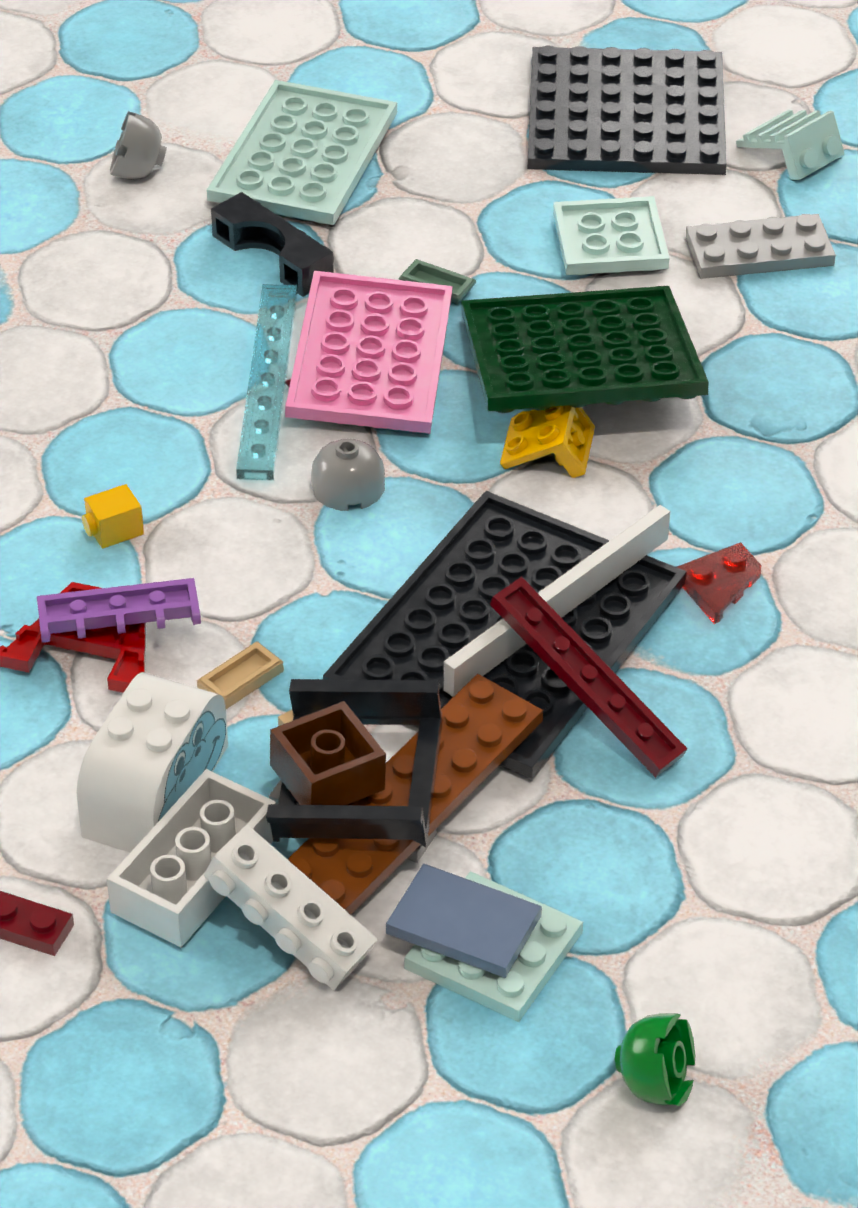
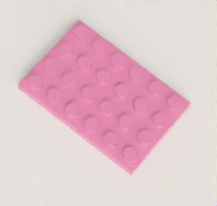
M314 271L285 405V417L430 434L453 286Z

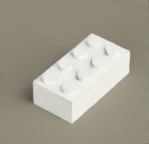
M206 769L107 878L110 912L182 948L226 897L217 893L209 880L203 876L212 858L246 824L271 844L273 842L270 823H267L266 815L268 804H276V801Z

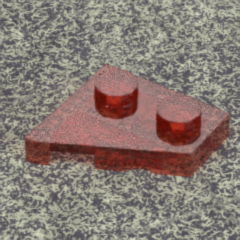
M741 542L677 566V568L687 571L683 586L684 590L714 624L720 622L723 618V611L730 603L736 604L743 596L744 590L751 587L760 578L762 567Z

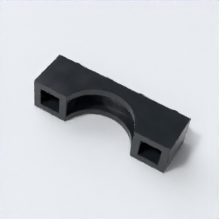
M243 192L211 208L212 236L234 251L259 248L279 255L280 282L302 297L310 292L314 271L334 273L333 252L328 247L323 246L305 232L297 229Z

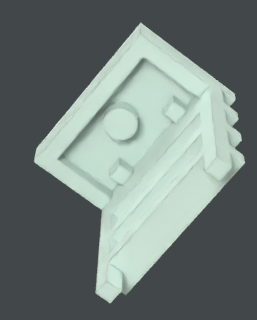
M787 110L743 135V139L736 140L737 147L782 149L790 180H801L845 154L834 111H828L822 115L820 111H813L807 115L806 110H801L796 114H793V110Z

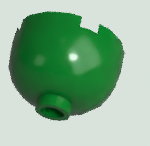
M659 1013L647 1015L631 1025L622 1040V1045L616 1048L615 1066L617 1071L622 1073L623 1080L633 1095L645 1102L681 1106L688 1100L694 1080H684L687 1073V1065L695 1066L694 1038L687 1019H679L681 1014Z

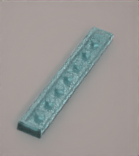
M262 284L236 467L237 479L274 480L286 389L285 381L287 380L298 295L297 285Z

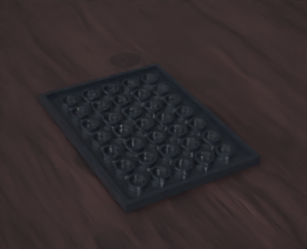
M485 491L324 673L323 679L439 680V696L442 709L453 698V696L444 691V661L503 619L490 606L493 596L521 576L539 593L610 540ZM646 555L563 616L562 619L615 673L684 586L687 571ZM525 644L483 675V677L543 710V721L500 764L532 779L588 707L528 644ZM411 725L419 729V725Z

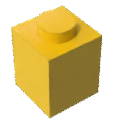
M127 484L84 498L86 514L82 515L84 529L89 537H95L102 549L144 535L142 506Z

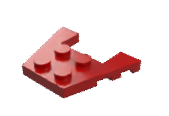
M71 582L60 593L101 588ZM38 618L31 626L24 625L15 633L16 639L8 647L4 645L0 647V667L29 673L43 646L51 645L66 650L117 659L107 678L108 690L124 693L134 677L141 672H145L146 623L125 625L126 633L120 634L117 632V626L86 629V638H78L77 631L52 633L50 642L42 643Z

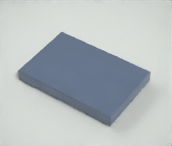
M423 863L386 922V934L506 978L541 918L542 906Z

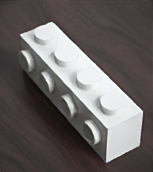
M248 824L214 855L203 875L209 880L217 893L231 899L242 909L243 914L250 922L260 925L275 938L277 945L283 951L293 954L308 967L310 974L317 981L326 983L334 991L367 957L378 940L377 937Z

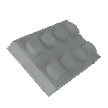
M802 214L791 217H769L759 220H737L728 223H705L696 226H686L685 238L700 279L834 266L836 255L819 214Z

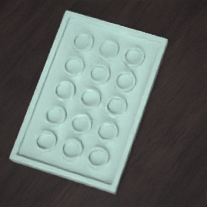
M275 80L207 188V201L222 203L243 192L275 214L284 215L289 218L295 217L315 221L320 224L334 225L397 114V102Z

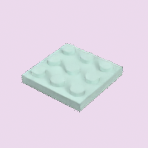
M654 196L554 202L553 215L566 275L669 269L670 258Z
M470 871L465 877L468 880L542 906L541 918L506 978L415 944L404 958V969L519 1022L581 936L583 921Z

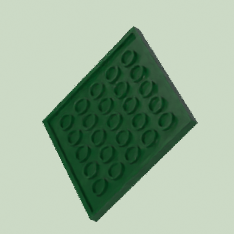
M670 286L461 300L462 317L488 411L509 413L514 409L532 408L534 410H547L550 407L567 405L580 408L594 403L618 405L624 401L642 400L645 402H656L661 398L678 397L680 399H693L697 396L708 395V379Z

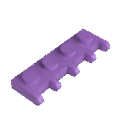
M194 578L37 596L42 643L50 642L52 633L77 631L78 638H86V629L117 626V632L120 634L126 633L125 625L155 621L157 629L166 628L165 620L191 617L193 625L201 624Z

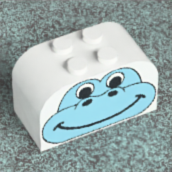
M141 672L134 677L93 738L80 767L76 795L82 838L131 852L206 769L213 772L228 747L226 708L224 698L221 695L145 672Z

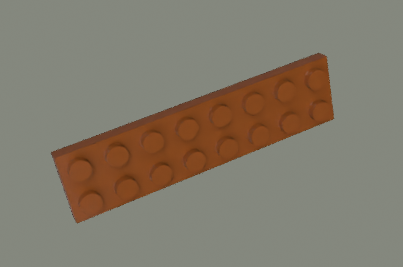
M478 673L441 709L443 724L428 837L543 721L542 709ZM418 732L386 762L385 790L348 805L408 806ZM309 838L288 860L351 915L421 844L414 840Z

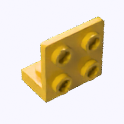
M567 405L554 406L547 410L522 411L510 420L500 464L504 469H508L554 453L557 463L560 466H564L571 478L582 476L586 472L595 425L582 407L574 408Z

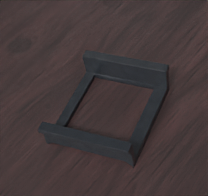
M291 679L289 695L294 716L293 720L345 701L363 725H419L408 806L297 805V800L282 782L278 804H268L266 815L267 823H270L273 842H280V838L414 840L427 847L443 724L439 680Z

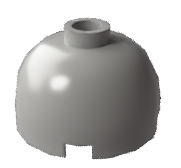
M128 111L121 127L123 131L115 146L110 175L129 180L143 179L152 172L155 165L162 166L167 147L161 145L162 134L152 120Z
M340 439L322 447L313 461L311 471V486L314 489L315 498L326 507L340 511H349L348 505L361 503V509L377 502L385 491V469L379 454L366 442L356 439Z

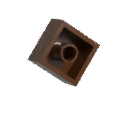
M345 701L270 729V766L300 805H348L385 790L386 753Z

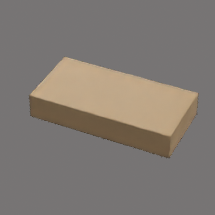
M256 641L198 679L197 688L221 695L225 701V708L228 709L284 671L283 661Z

